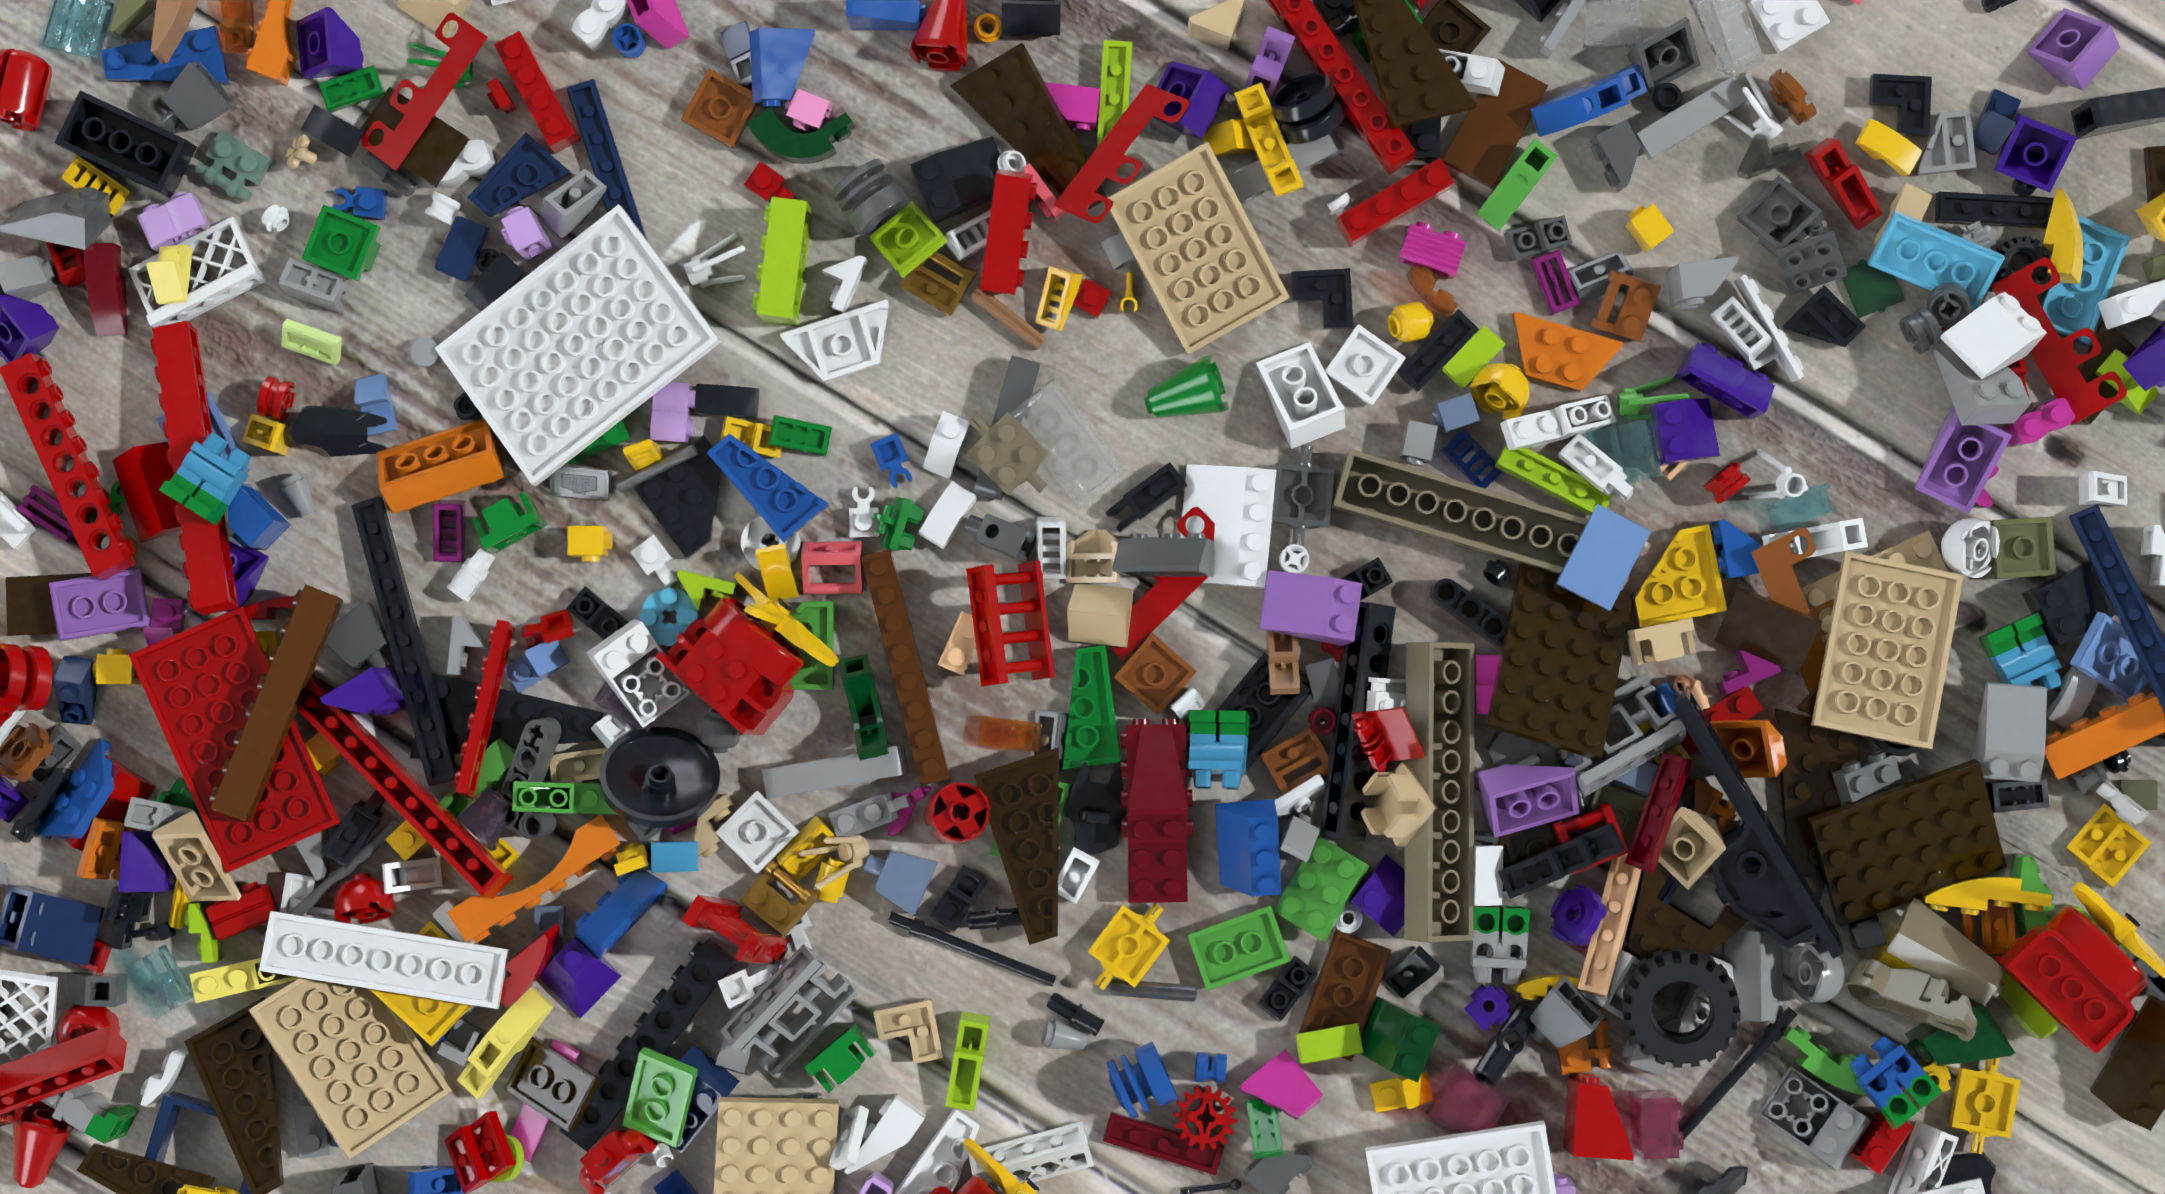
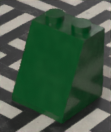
M1377 996L1361 1035L1363 1053L1360 1054L1387 1070L1418 1083L1441 1026L1429 1017Z
M1969 998L1978 1025L1975 1029L1974 1037L1969 1042L1959 1039L1956 1034L1923 1022L1905 1033L1910 1041L1907 1043V1047L1913 1056L1917 1059L1920 1057L1923 1061L1937 1066L2008 1057L2015 1054V1051L1986 1006Z

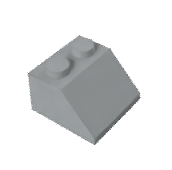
M1738 256L1678 263L1666 274L1671 307L1680 306V311L1697 309L1698 305L1705 304L1704 300L1715 293L1736 266Z

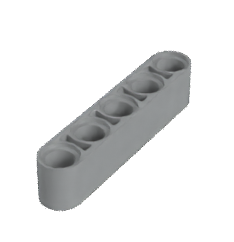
M904 745L888 747L889 754L860 760L858 753L764 769L762 770L766 798L782 797L909 774Z

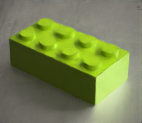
M772 197L771 205L766 204L764 222H767L768 229L767 234H762L760 251L764 252L763 263H758L756 276L757 280L760 281V291L755 292L753 297V310H756V314L765 323L798 327L813 214L807 201Z

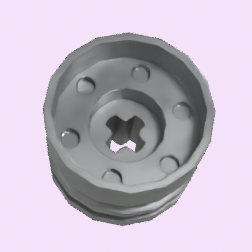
M879 158L853 169L830 193L835 202L841 201L839 207L842 211L856 207L848 219L860 236L867 235L884 225L909 202V198L898 183L884 187L889 181L891 174L888 170L882 171L884 164Z

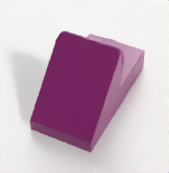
M153 598L151 627L144 626L143 629L147 646L184 631L186 600Z
M1735 650L1734 653L1743 673H1740L1739 669L1722 675L1724 681L1716 683L1720 694H1729L1782 671L1780 666L1745 651Z

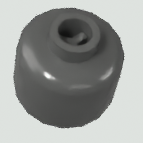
M711 709L710 713H707L702 718L701 742L710 747L714 753H727L729 748L735 747L738 744L739 731L715 709Z

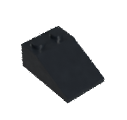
M993 136L936 153L910 164L935 224L992 201L995 176L999 169L997 161L1000 156Z
M2090 561L2022 593L2031 614L2039 612L2043 622L2041 626L2051 646L2062 645L2086 633L2097 612L2105 613L2109 617L2116 615Z

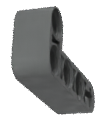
M552 717L531 720L524 727L494 808V818L500 826L530 840L553 833L556 828V818L553 813L515 811V817H513L510 811L513 804L514 781L521 780L544 782L561 736V725ZM531 753H532V754L534 755V757H535V763H534V764L531 762V759H530ZM536 819L539 821V824H540V829H539V830L537 829V827H536V825H535V820H536Z

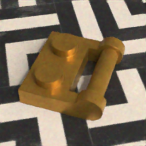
M936 251L906 275L900 287L952 317L978 271L971 267L967 269ZM927 260L961 278L962 280L957 286L924 267Z
M772 860L765 866L762 875L742 896L740 901L785 938L815 903L818 895L812 889L804 888L783 871L782 866L776 860ZM774 879L799 898L795 906L769 886Z

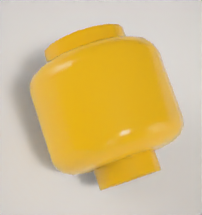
M1419 301L1394 307L1391 315L1388 317V328L1391 335L1401 342H1411L1427 337L1434 323L1431 310L1426 309Z

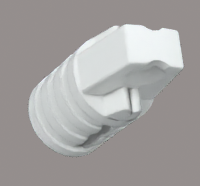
M480 548L472 558L468 557L463 563L462 568L458 570L457 575L453 577L447 588L463 600L469 602L471 596L475 594L476 589L480 587L482 581L489 574L487 570L495 557L487 550Z

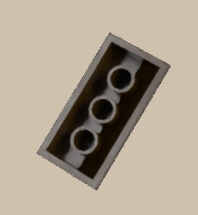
M2149 994L2090 1087V1092L2123 1119L2150 1131L2165 1109V1001Z

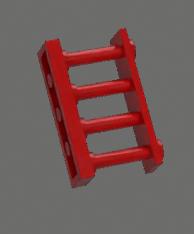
M1040 560L1017 564L1018 572L995 574L993 564L966 569L981 687L1009 683L1008 674L1031 672L1032 681L1055 677ZM1020 584L1022 601L998 604L996 586ZM1024 613L1026 631L1002 633L1000 615ZM1028 642L1030 660L1006 662L1004 645Z
M698 894L681 919L690 927L715 930L740 947L734 957L738 961L774 965L775 962H780L788 951L786 946L790 939L778 935L764 934L741 919V914L739 913L743 906L733 900Z

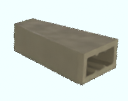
M1913 897L1897 924L1886 952L1920 971L1930 974L1933 978L1947 980L1949 987L1984 1006L1991 996L1997 998L2005 985V982L2001 981L2005 968L1923 902Z

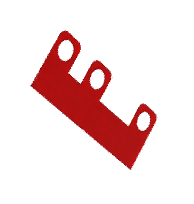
M448 13L435 32V37L450 47V50L424 88L420 89L408 79H404L391 95L390 104L404 114L396 129L393 131L382 122L375 121L361 140L364 148L395 171L400 167L488 38V36L455 13ZM448 21H456L458 24L456 34L451 38L444 37L442 33L444 25ZM404 87L411 88V100L407 104H399L397 101L398 92ZM375 129H382L384 132L383 141L377 146H371L369 143L370 133Z
M1146 84L1053 206L1091 223L1101 222L1113 207V201L1095 193V191L1105 178L1123 185L1131 183L1142 169L1143 163L1124 153L1153 116L1169 123H1175L1189 107V100ZM1173 101L1181 103L1182 108L1178 114L1174 116H1166L1164 114V108L1168 103ZM1124 163H1132L1135 166L1134 172L1129 177L1120 178L1117 175V169ZM1102 201L1105 204L1103 213L1096 217L1088 215V207L1093 202Z
M2044 257L1991 285L1996 296L2003 292L2013 296L2019 302L2020 307L2027 314L2036 318L2041 327L2047 332L2030 351V354L2057 399H2067L2075 415L2074 420L2071 422L2073 425L2122 400L2127 395V389L2118 374L2113 371L2107 372L2088 383L2085 381L2077 366L2100 354L2102 348L2093 331L2089 328H2082L2063 339L2058 335L2036 297L2060 282V275L2052 261ZM2046 266L2051 270L2052 277L2047 284L2039 285L2033 281L2032 272L2036 267ZM2080 336L2090 338L2093 343L2092 350L2086 355L2077 354L2073 349L2074 340ZM2113 380L2117 383L2118 393L2115 397L2108 399L2099 394L2098 387L2102 381Z
M1199 507L1191 508L1178 521V530L1187 538L1189 533L1186 529L1187 519L1191 516L1201 517L1204 521V529L1201 533L1205 534V538L1214 541L1215 523ZM1153 576L1158 582L1132 606L1127 647H1109L1123 661L1208 577Z

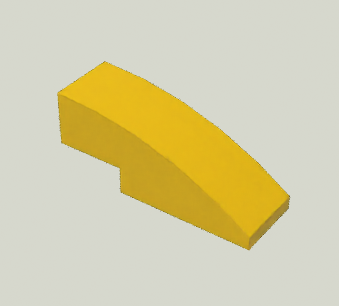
M2057 188L2043 244L2052 254L2051 261L2060 275L2059 283L2080 284L2083 268L2082 231L2071 199L2063 189ZM2048 269V273H2049V274L2051 275V277H2052L2051 270Z

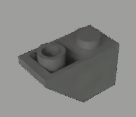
M1627 119L1599 133L1590 141L1592 143L1590 148L1594 158L1598 162H1602L1606 169L1604 172L1605 178L1612 188H1616L1617 192L1622 191L1629 185L1641 146Z
M67 972L66 1002L82 1006L116 1007L127 1003L128 973Z
M1283 1150L1284 1156L1255 1159L1244 1170V1174L1262 1194H1286L1290 1189L1288 1183L1295 1176L1301 1178L1311 1168L1309 1163L1312 1160L1311 1155L1306 1150Z

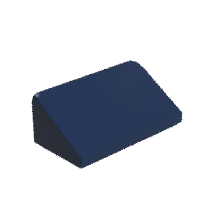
M456 216L435 264V269L450 277L467 282L490 228Z

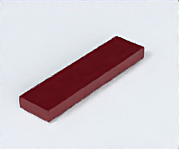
M1663 751L1624 864L1654 874L1693 762L1692 760Z
M1112 1111L1103 1136L1104 1142L1213 1175L1217 1174L1224 1150V1145L1216 1143V1149L1214 1150L1210 1147L1209 1143L1205 1145L1204 1151L1199 1150L1198 1142L1190 1147L1188 1146L1189 1137L1182 1140L1179 1138L1181 1132L1138 1119L1132 1120L1129 1116Z

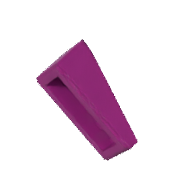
M438 500L433 503V561L464 562L466 501ZM443 510H454L457 515H443ZM442 522L457 523V527H442ZM442 534L457 535V540L442 539ZM441 546L457 547V552L441 551Z

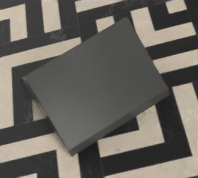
M1687 17L1636 44L1627 54L1632 64H1639L1646 89L1649 93L1653 92L1660 84L1669 83L1700 66L1690 21Z

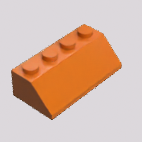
M484 418L377 452L379 489L393 514L505 478L503 458L495 433Z

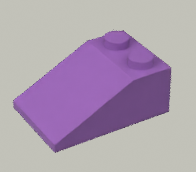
M1953 405L1938 431L1914 488L1969 514L2012 435L2006 429L1995 424L1962 426Z
M1269 570L1266 576L1259 629L1340 646L1352 643L1355 638L1362 583L1332 577Z
M1506 764L1478 772L1483 815L1494 838L1579 814L1576 775L1573 767Z

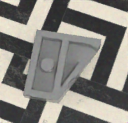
M1970 110L1944 112L1937 116L1917 168V176L1974 170L1976 168Z

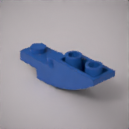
M1632 64L1585 87L1578 86L1531 108L1530 112L1539 137L1584 123L1629 104V100L1646 93L1647 89L1639 64Z

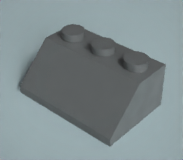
M1131 533L1130 539L1120 540L1112 571L1125 576L1213 577L1214 541L1205 538L1203 533H1188L1187 538H1176V534L1159 533V538H1148V534Z

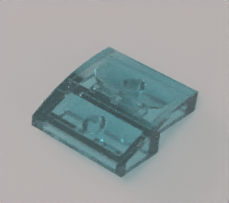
M55 0L42 46L99 60L115 4L107 0Z
M1649 419L1587 433L1588 441L1623 468V473L1627 476L1625 482L1628 484L1662 476Z
M166 944L153 950L129 967L156 1019L165 1016L194 997Z

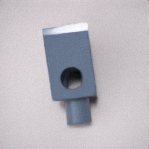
M891 850L886 861L870 854L863 871L879 877L874 887L875 891L908 913L915 915L938 862Z

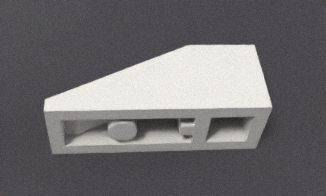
M2165 280L2097 302L2107 330L2165 311Z

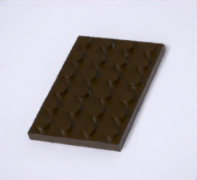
M1520 563L1485 727L1599 760L1603 755L1634 594L1621 590L1611 611H1607L1557 585L1556 582L1560 576L1559 574Z
M1976 759L1807 818L1836 923L1840 927L1909 903L1913 897L1917 899L1923 898L1927 894L1952 883L1976 879L2007 868L1981 765Z

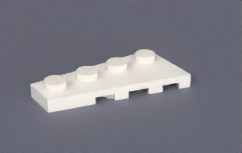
M954 1108L893 1194H929L940 1186L946 1187L953 1192L959 1181L964 1162H966L969 1155L962 1143L967 1137L975 1140L980 1124L961 1110Z

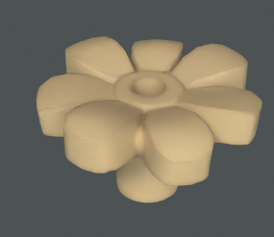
M306 134L300 135L299 138L295 137L292 143L293 149L289 148L285 156L288 158L286 165L290 169L297 168L301 161L313 165L317 159V154L309 151L307 148L310 140Z

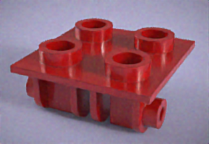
M1404 707L1351 714L1355 724L1353 729L1360 738V745L1364 747V753L1369 755L1370 767L1375 769L1376 772L1384 771L1387 768V762L1425 758L1423 749Z

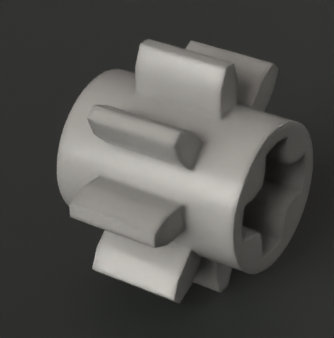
M1980 221L1963 227L1962 231L1964 234L1958 236L1990 250V247L1996 244L1992 228L1989 225L1981 227Z

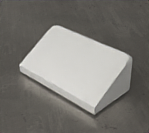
M1474 845V906L1502 905L1503 882L1498 871L1503 869V845Z

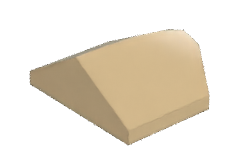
M1090 530L1079 538L1068 542L1066 583H1120V574L1112 571V565L1120 542L1108 530Z

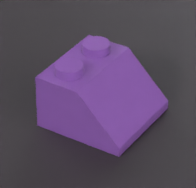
M2064 8L2030 46L2027 53L2059 82L2083 90L2117 52L2120 45L2110 24Z

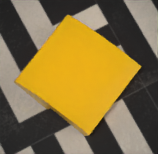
M2104 803L2067 845L2066 849L2110 888H2113L2152 842L2120 819L2116 812Z

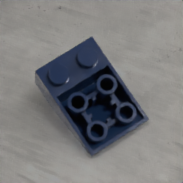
M8 884L0 912V945L27 953L88 966L104 908L33 886Z
M695 1044L679 1060L698 1069L681 1142L676 1148L673 1147L681 1154H683L718 1110V1097H728L740 1082L726 1069L715 1066L716 1061Z

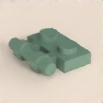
M220 130L205 154L215 160L213 165L208 167L203 163H199L195 173L202 176L206 183L210 185L216 184L226 190V194L234 199L238 197L247 202L252 195L251 191L244 188L248 180L259 186L273 160ZM226 167L237 173L234 180H230L222 175Z

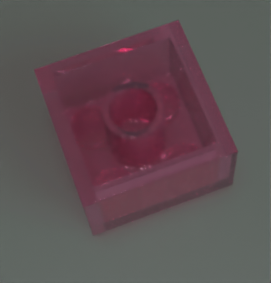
M1455 1063L1427 1109L1426 1114L1429 1118L1455 1134L1491 1129L1495 1127L1512 1098L1497 1087L1491 1088L1487 1085H1482L1475 1079L1471 1071Z
M1666 1090L1629 1091L1632 1151L1642 1159L1680 1158L1679 1150H1683L1684 1147L1683 1134L1681 1131L1678 1132V1120L1682 1119L1681 1102L1677 1101V1097Z

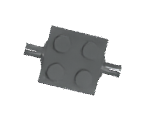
M1301 445L1300 462L1294 464L1276 463L1275 465L1276 480L1272 522L1294 527L1292 544L1297 545L1299 534L1298 545L1304 546L1305 528H1329L1335 473V469L1322 468L1311 464L1314 446H1308L1306 457L1307 445Z

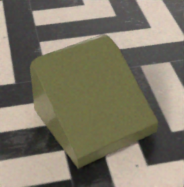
M2165 253L2143 261L2142 267L2148 282L2152 283L2165 278Z
M2120 780V792L2123 795L2129 796L2145 810H2157V780Z

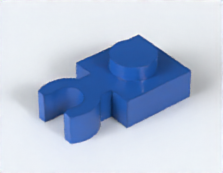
M356 186L355 195L345 189H335V194L345 196L346 200L342 205H333V208L342 212H348L353 209V216L358 218L385 220L388 191L385 189Z
M898 433L870 444L881 471L890 469L889 481L894 488H898L895 479L899 474H904L908 482H912L911 473L902 467V463L909 461Z

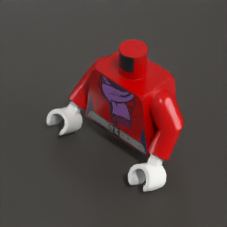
M635 1129L614 1131L605 1136L581 1157L580 1162L584 1167L580 1171L579 1182L588 1194H611L610 1192H605V1189L607 1190L647 1154H653L659 1167L666 1166L663 1160L664 1157L674 1158L666 1143L657 1145L656 1140Z

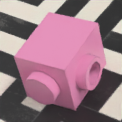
M797 88L795 95H792L791 99L786 102L784 111L787 112L786 116L792 122L791 126L805 133H807L808 129L816 132L825 126L832 110V105L828 100Z

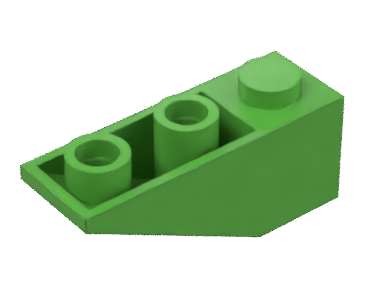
M1534 138L1476 215L1497 231H1500L1558 156Z

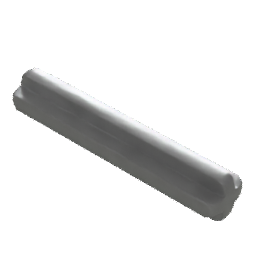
M1112 979L1110 981L1109 992L1112 996L1194 1002L1197 997L1195 985L1140 981L1137 987L1134 988L1125 980Z

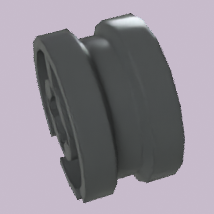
M1943 283L1930 292L1927 299V309L1941 327L1950 329L1971 313V303L1963 287L1954 283ZM1947 302H1951V305H1954V308L1951 310L1944 309Z
M1924 307L1915 310L1913 316L1908 315L1899 321L1904 338L1907 342L1911 341L1915 345L1912 348L1919 354L1930 350L1931 345L1936 346L1943 342L1940 338L1943 331L1931 312Z

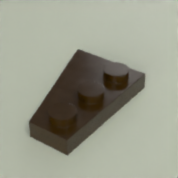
M2104 320L2100 321L2096 335L2102 348L2101 352L2097 356L2085 361L2081 370V374L2087 383L2099 377L2095 374L2096 371L2115 349L2127 357L2137 349L2115 328L2107 330ZM2093 344L2090 345L2087 354L2092 350ZM2102 381L2098 387L2099 394L2104 398H2113L2118 393V390L2105 381ZM2104 409L2082 421L2086 425L2091 424Z

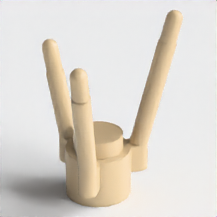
M861 835L853 837H826L823 840L824 843L840 845L799 851V856L839 852L840 858L850 863L815 884L814 888L816 890L855 868L863 867L862 860L867 859L869 856V845L864 837Z

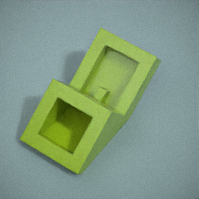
M2115 349L2095 374L2101 376L2110 371L2116 372L2127 389L2126 397L2120 400V402L2140 416L2159 394V391L2155 386L2144 391L2122 365L2128 357ZM2104 380L2113 388L2118 390V385L2116 382H2114L2113 380Z

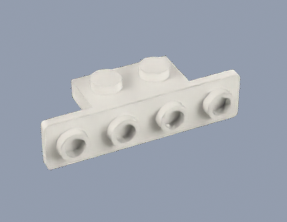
M1746 275L1736 279L1734 283L1748 306L1745 309L1772 337V343L1767 349L1751 362L1746 360L1751 371L1778 358L1791 382L1804 377L1802 373L1803 365L1796 355L1791 354L1787 347L1789 344L1788 339L1781 329L1778 330L1772 321L1774 315L1767 304L1763 305L1758 296L1759 289L1754 280L1748 279ZM1741 318L1733 324L1731 329L1734 330L1744 322ZM1748 328L1739 337L1743 339L1752 330ZM1756 337L1747 346L1751 348L1760 340Z

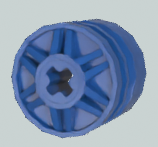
M1153 1041L1135 1049L1136 1064L1132 1065L1124 1054L1121 1055L1120 1059L1124 1067L1123 1070L1119 1071L1113 1059L1106 1062L1109 1071V1081L1116 1098L1132 1120L1139 1117L1134 1105L1137 1102H1140L1145 1114L1150 1112L1147 1100L1150 1096H1153L1160 1107L1178 1099Z

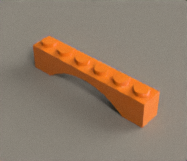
M267 0L265 17L256 27L255 34L257 38L255 44L246 54V69L256 76L287 86L297 60L290 33L291 11L294 0Z
M600 814L575 831L572 843L563 859L552 872L538 883L519 892L496 896L494 899L483 896H471L447 911L464 940L466 942L473 940L477 944L491 935L489 929L499 923L502 928L515 920L517 917L514 913L525 907L529 911L542 902L540 896L551 891L554 895L568 886L565 881L575 874L580 878L593 870L591 864L601 858L605 862L619 852L616 848L621 844L602 814Z

